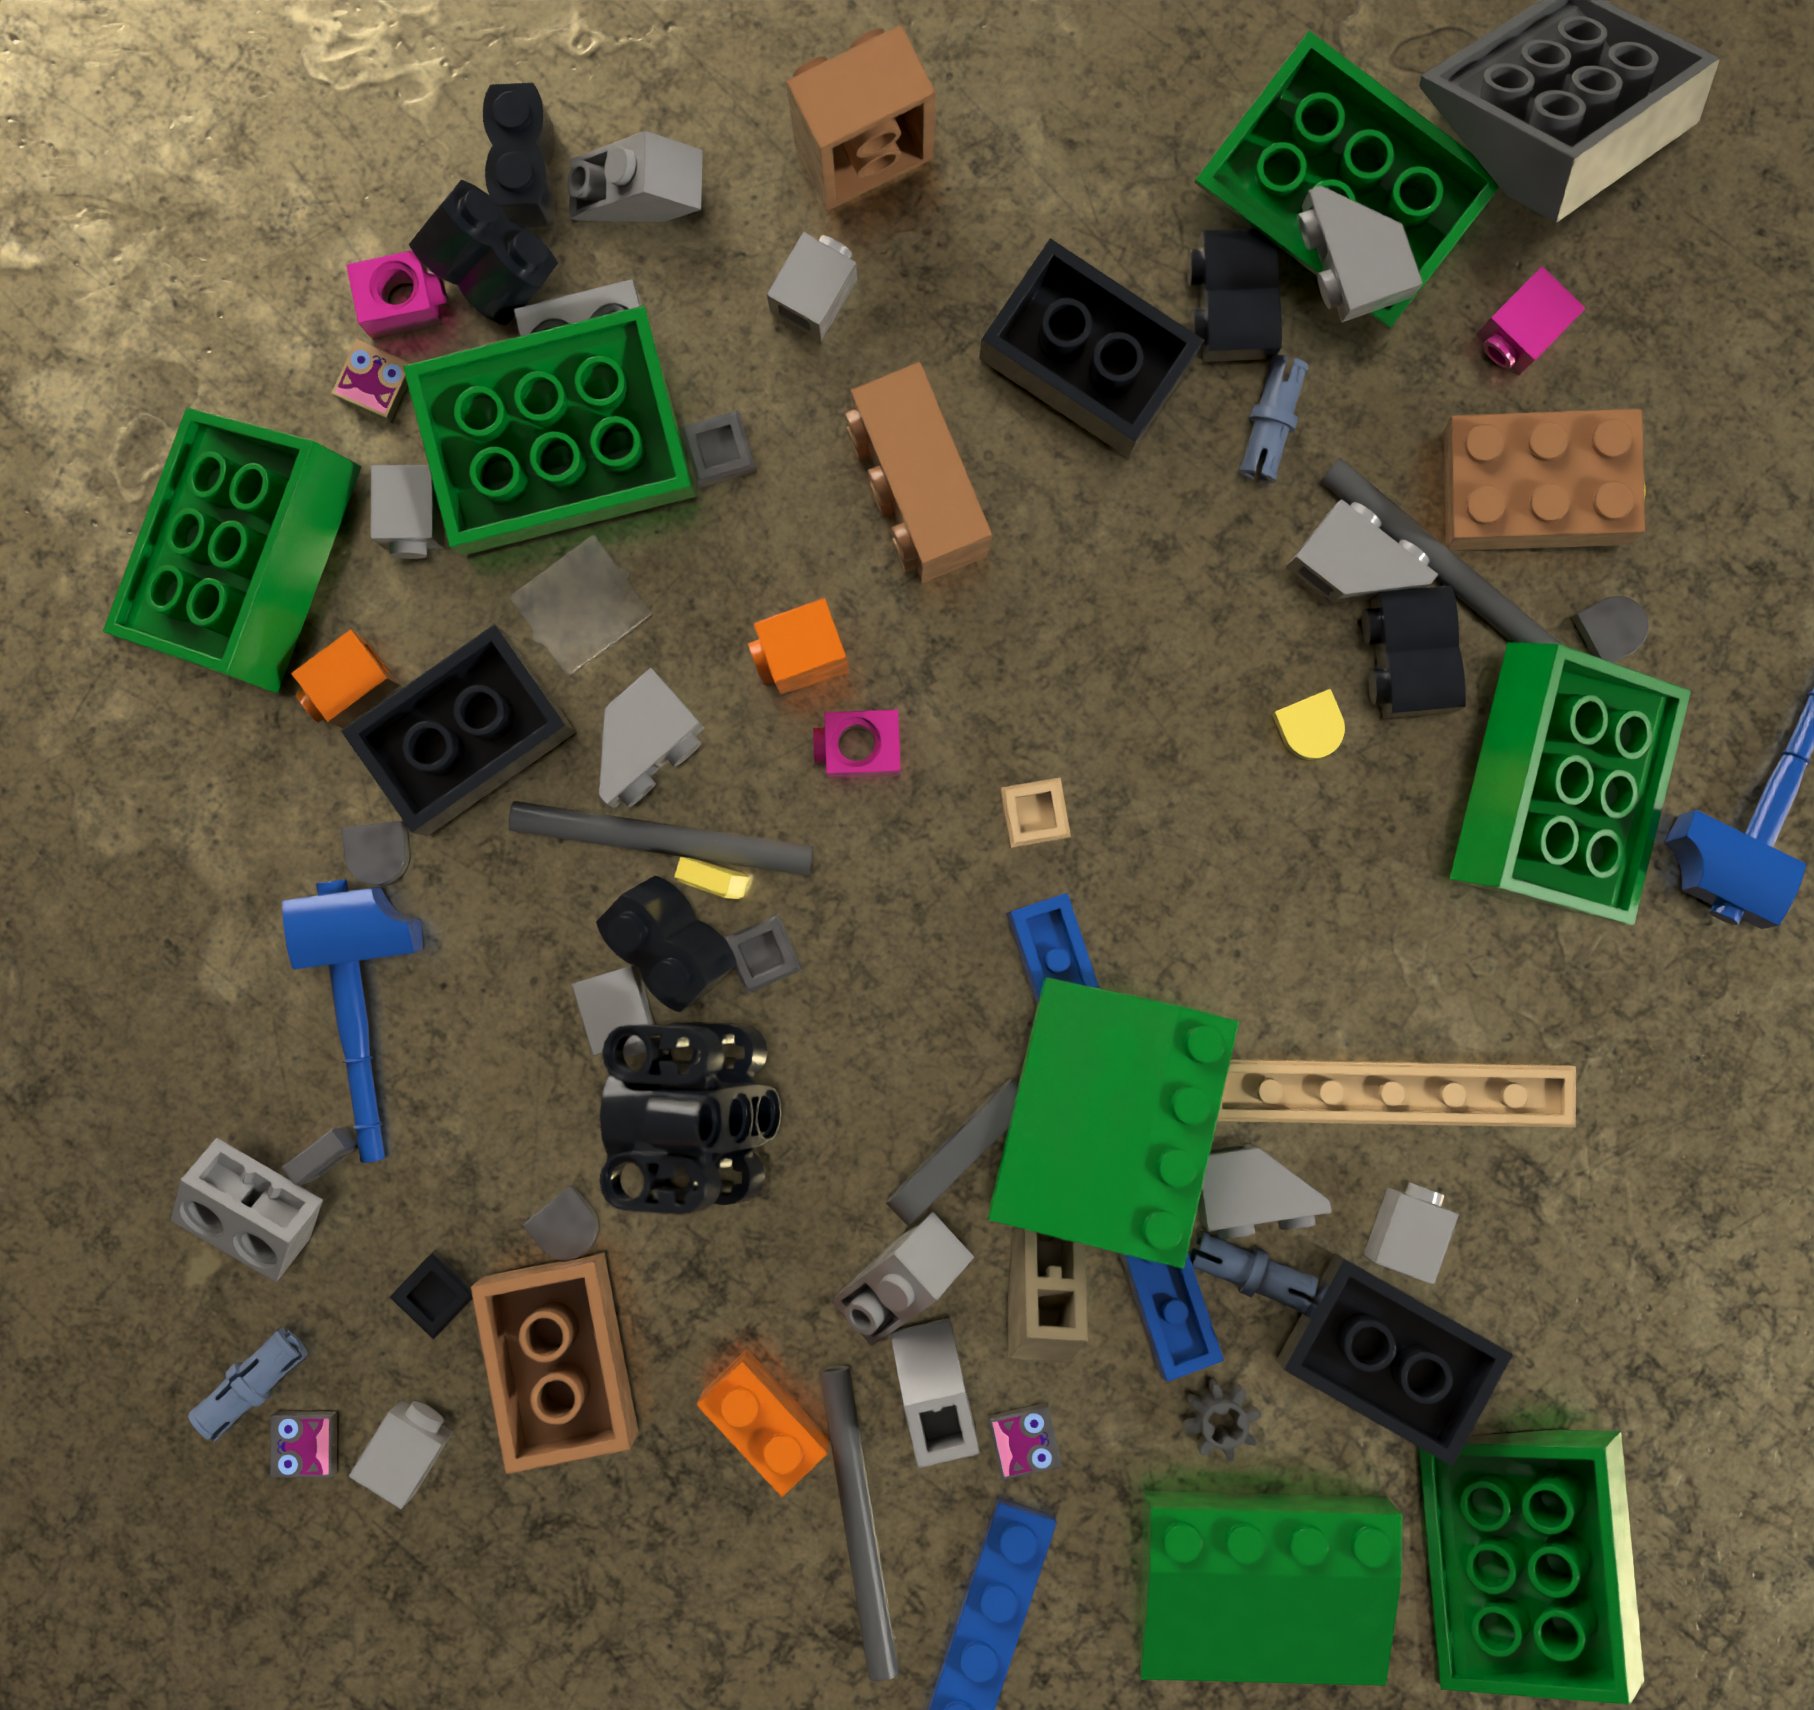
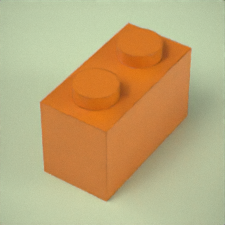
M825 598L753 623L759 640L748 643L758 674L764 686L775 683L781 696L849 673L847 658Z
M748 1349L702 1391L696 1404L781 1497L828 1454L830 1437Z

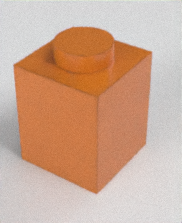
M351 629L291 673L302 687V690L296 693V697L306 712L317 723L325 719L328 723L344 728L400 686L367 639Z

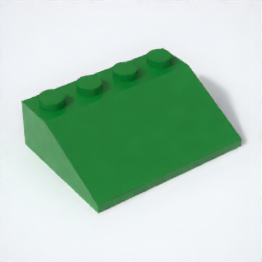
M1311 31L1306 33L1194 182L1315 275L1324 271L1317 249L1308 250L1306 248L1297 222V214L1303 212L1302 204L1309 190L1322 186L1401 223L1423 284L1412 298L1368 313L1369 316L1388 330L1391 329L1499 188L1469 150Z
M645 305L403 366L449 546L461 555L696 497L682 438Z
M186 407L102 632L278 694L362 466L313 440Z
M1507 642L1450 879L1493 892L1634 926L1691 690L1561 644Z
M1044 978L987 1220L1184 1269L1239 1021L1179 1005L1057 979Z
M1557 1429L1469 1436L1453 1466L1419 1447L1441 1690L1630 1705L1644 1682L1621 1431Z
M1143 1490L1140 1679L1386 1686L1402 1578V1513L1387 1497Z

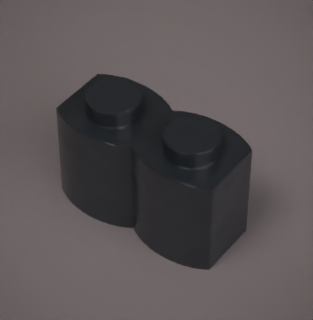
M533 82L490 84L483 102L484 128L492 144L485 166V180L488 193L502 208L510 222L524 228L550 227L557 207L556 186L548 168L554 151V130L550 117Z
M460 180L409 243L411 250L425 267L443 280L458 285L464 297L475 309L490 320L504 326L514 318V309L524 307L541 288L558 264L552 252L539 237L524 227L510 222L505 212L490 195L464 180Z
M1255 228L1202 231L1197 248L1188 249L1187 279L1189 286H1198L1200 308L1191 309L1190 331L1204 339L1201 346L1203 362L1271 359L1282 348L1278 246Z
M1453 586L1379 592L1371 599V608L1363 610L1362 629L1366 645H1374L1377 668L1370 669L1369 694L1373 705H1381L1383 719L1453 713L1466 707L1465 675L1459 648V621Z
M653 876L621 894L596 921L598 930L608 947L622 960L638 967L643 982L653 996L666 1007L679 1013L710 992L737 965L734 953L725 939L709 925L696 920L693 909L685 896L673 884L658 876Z

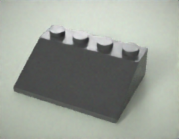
M1540 0L1421 75L1419 87L1505 195L1527 206L1534 214L1546 217L1557 223L1699 122L1720 58L1605 0Z

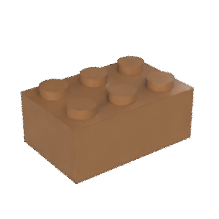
M902 25L886 32L880 28L868 31L851 44L850 50L829 60L826 57L811 59L794 72L793 78L786 81L795 149L827 211L934 158L936 92Z
M921 362L851 389L852 410L844 413L848 424L846 430L858 460L862 461L870 458L873 468L868 470L871 479L869 486L882 517L892 513L897 523L896 526L892 527L895 537L892 538L904 571L908 572L916 569L922 584L988 557L992 539L991 530Z
M1642 408L1451 416L1443 431L1445 539L1448 549L1484 550L1631 545L1645 533Z
M599 1253L572 1260L488 1275L472 1285L471 1292L505 1473L509 1474L630 1450L639 1433L605 1254Z

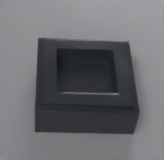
M435 1250L397 1288L390 1298L432 1339H435L473 1300L472 1284Z

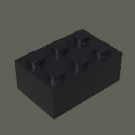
M1050 238L981 339L979 359L1129 458L1196 359L1204 339Z
M495 624L341 730L411 833L429 836L576 733L508 634Z
M1335 1253L1317 1285L1314 1297L1311 1296L1309 1300L1311 1301L1310 1307L1306 1313L1300 1316L1277 1358L1278 1363L1286 1372L1453 1466L1513 1354Z

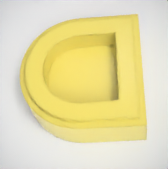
M1331 689L1272 713L1285 746L1292 754L1306 760L1323 758L1334 752L1343 740L1345 733L1344 719Z
M680 857L674 877L678 879V882L723 898L740 899V897H744L750 876L715 863Z

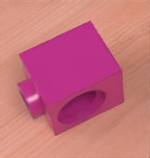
M412 250L346 264L358 324L372 340L442 325L438 305L447 303L444 281L425 267ZM401 283H411L414 285L413 293L406 302L399 305L388 304L389 294L395 286Z
M1542 266L1489 319L1476 335L1484 341L1483 348L1492 361L1505 369L1511 367L1520 375L1586 308Z
M898 710L824 712L825 727L813 728L814 763L826 764L828 778L901 776ZM852 729L867 731L875 741L872 753L860 761L847 759L839 750L842 736Z

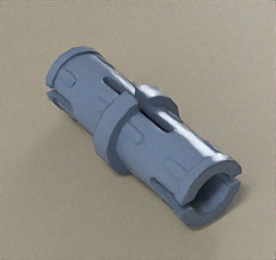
M1273 355L1270 359V368L1260 405L1252 407L1249 421L1254 425L1242 464L1238 470L1240 475L1253 480L1259 457L1263 456L1265 461L1259 478V482L1275 483L1277 480V471L1287 434L1295 432L1298 417L1294 415V410L1305 374L1308 373L1309 365L1306 362L1294 358L1288 381H1283L1282 378L1289 357L1286 355Z
M1206 1231L1200 1233L1196 1240V1244L1200 1245L1199 1250L1193 1248L1190 1256L1193 1269H1199L1238 1285L1239 1293L1252 1297L1257 1293L1294 1308L1299 1313L1304 1314L1307 1312L1311 1301L1306 1299V1294L1314 1297L1318 1277L1304 1274L1268 1259L1269 1255L1266 1251L1257 1247L1250 1252L1214 1237Z
M283 1327L277 1329L264 1345L247 1360L234 1363L226 1371V1379L219 1387L188 1413V1418L193 1427L204 1438L208 1440L211 1438L213 1442L217 1441L244 1412H247L252 1406H261L270 1397L269 1390L277 1381L307 1356L305 1346L288 1329L286 1331Z

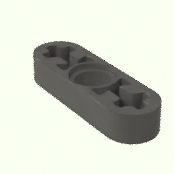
M1012 1078L982 1104L886 1201L890 1209L906 1225H909L919 1217L1009 1128L1019 1086Z

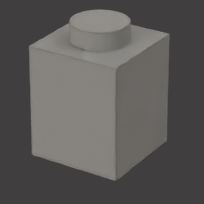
M803 232L767 293L770 312L822 341L857 282L856 262L851 259V251L831 237L822 235L818 241Z
M371 465V539L384 549H389L391 557L420 559L427 557V549H445V527L429 465Z
M636 966L625 967L572 984L593 1055L602 1053L604 1041L609 1033L617 1027L656 1024L643 980ZM633 1035L626 1042L624 1058L646 1052V1046L638 1036Z
M1409 1182L1405 1193L1387 1187L1363 1256L1375 1264L1434 1285L1459 1214L1441 1206L1445 1196L1441 1193Z
M401 1400L388 1412L349 1477L402 1509L416 1494L452 1436L453 1431L442 1425L444 1418L430 1406L418 1401H413L410 1405Z

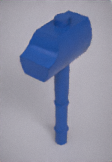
M1814 687L1811 692L1807 693L1808 700L1785 751L1780 753L1782 757L1764 788L1745 833L1695 809L1679 815L1664 842L1673 851L1679 862L1682 875V891L1711 904L1712 907L1709 913L1726 923L1738 925L1742 919L1760 929L1779 926L1800 888L1806 863L1773 848L1796 797L1805 768L1810 764L1809 758L1814 749Z
M347 879L316 883L318 895L282 901L287 951L292 970L328 965L338 1033L345 1056L343 1063H346L355 1121L353 1129L356 1130L360 1161L361 1163L385 1159L380 1127L383 1122H380L370 1060L373 1056H370L369 1026L359 960L409 954L423 950L421 919L408 917L395 909L386 898L381 886L348 891Z

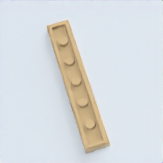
M1231 1059L1217 1121L1576 1128V1066Z

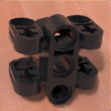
M715 1022L625 1025L617 1027L610 1032L604 1041L602 1051L603 1062L609 1072V1076L602 1093L600 1109L601 1139L607 1153V1161L601 1169L599 1182L605 1200L612 1207L623 1211L682 1215L706 1210L713 1204L730 1205L750 1201L757 1196L763 1187L765 1173L759 1156L753 1151L758 1146L774 1139L781 1122V1101L775 1088L759 1085L754 1080V1075L761 1071L767 1057L766 1041L761 1032L754 1026L743 1023ZM633 1035L638 1036L643 1041L647 1052L644 1065L637 1071L631 1069L624 1059L625 1044ZM735 1044L739 1047H744V1059L736 1060L733 1057H724L722 1045ZM689 1047L693 1049L690 1061L673 1060L670 1049ZM628 1163L635 1164L643 1174V1190L636 1198L630 1197L625 1193L621 1184L622 1170ZM732 1167L733 1170L742 1172V1183L734 1185V1182L731 1180L720 1179L718 1169ZM687 1175V1178L690 1180L685 1188H676L669 1178Z

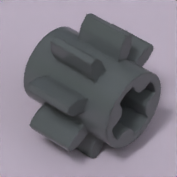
M1210 1379V1392L1201 1398L1188 1394L1187 1399L1195 1409V1418L1186 1419L1182 1422L1186 1433H1203L1197 1445L1201 1455L1206 1456L1213 1447L1222 1449L1229 1461H1234V1448L1243 1442L1252 1446L1256 1445V1440L1249 1432V1422L1260 1419L1262 1417L1261 1412L1254 1406L1241 1408L1240 1405L1245 1399L1246 1390L1240 1384L1234 1386L1228 1394L1221 1390L1214 1379ZM1214 1411L1221 1415L1229 1412L1234 1422L1229 1428L1221 1424L1214 1428L1209 1417Z

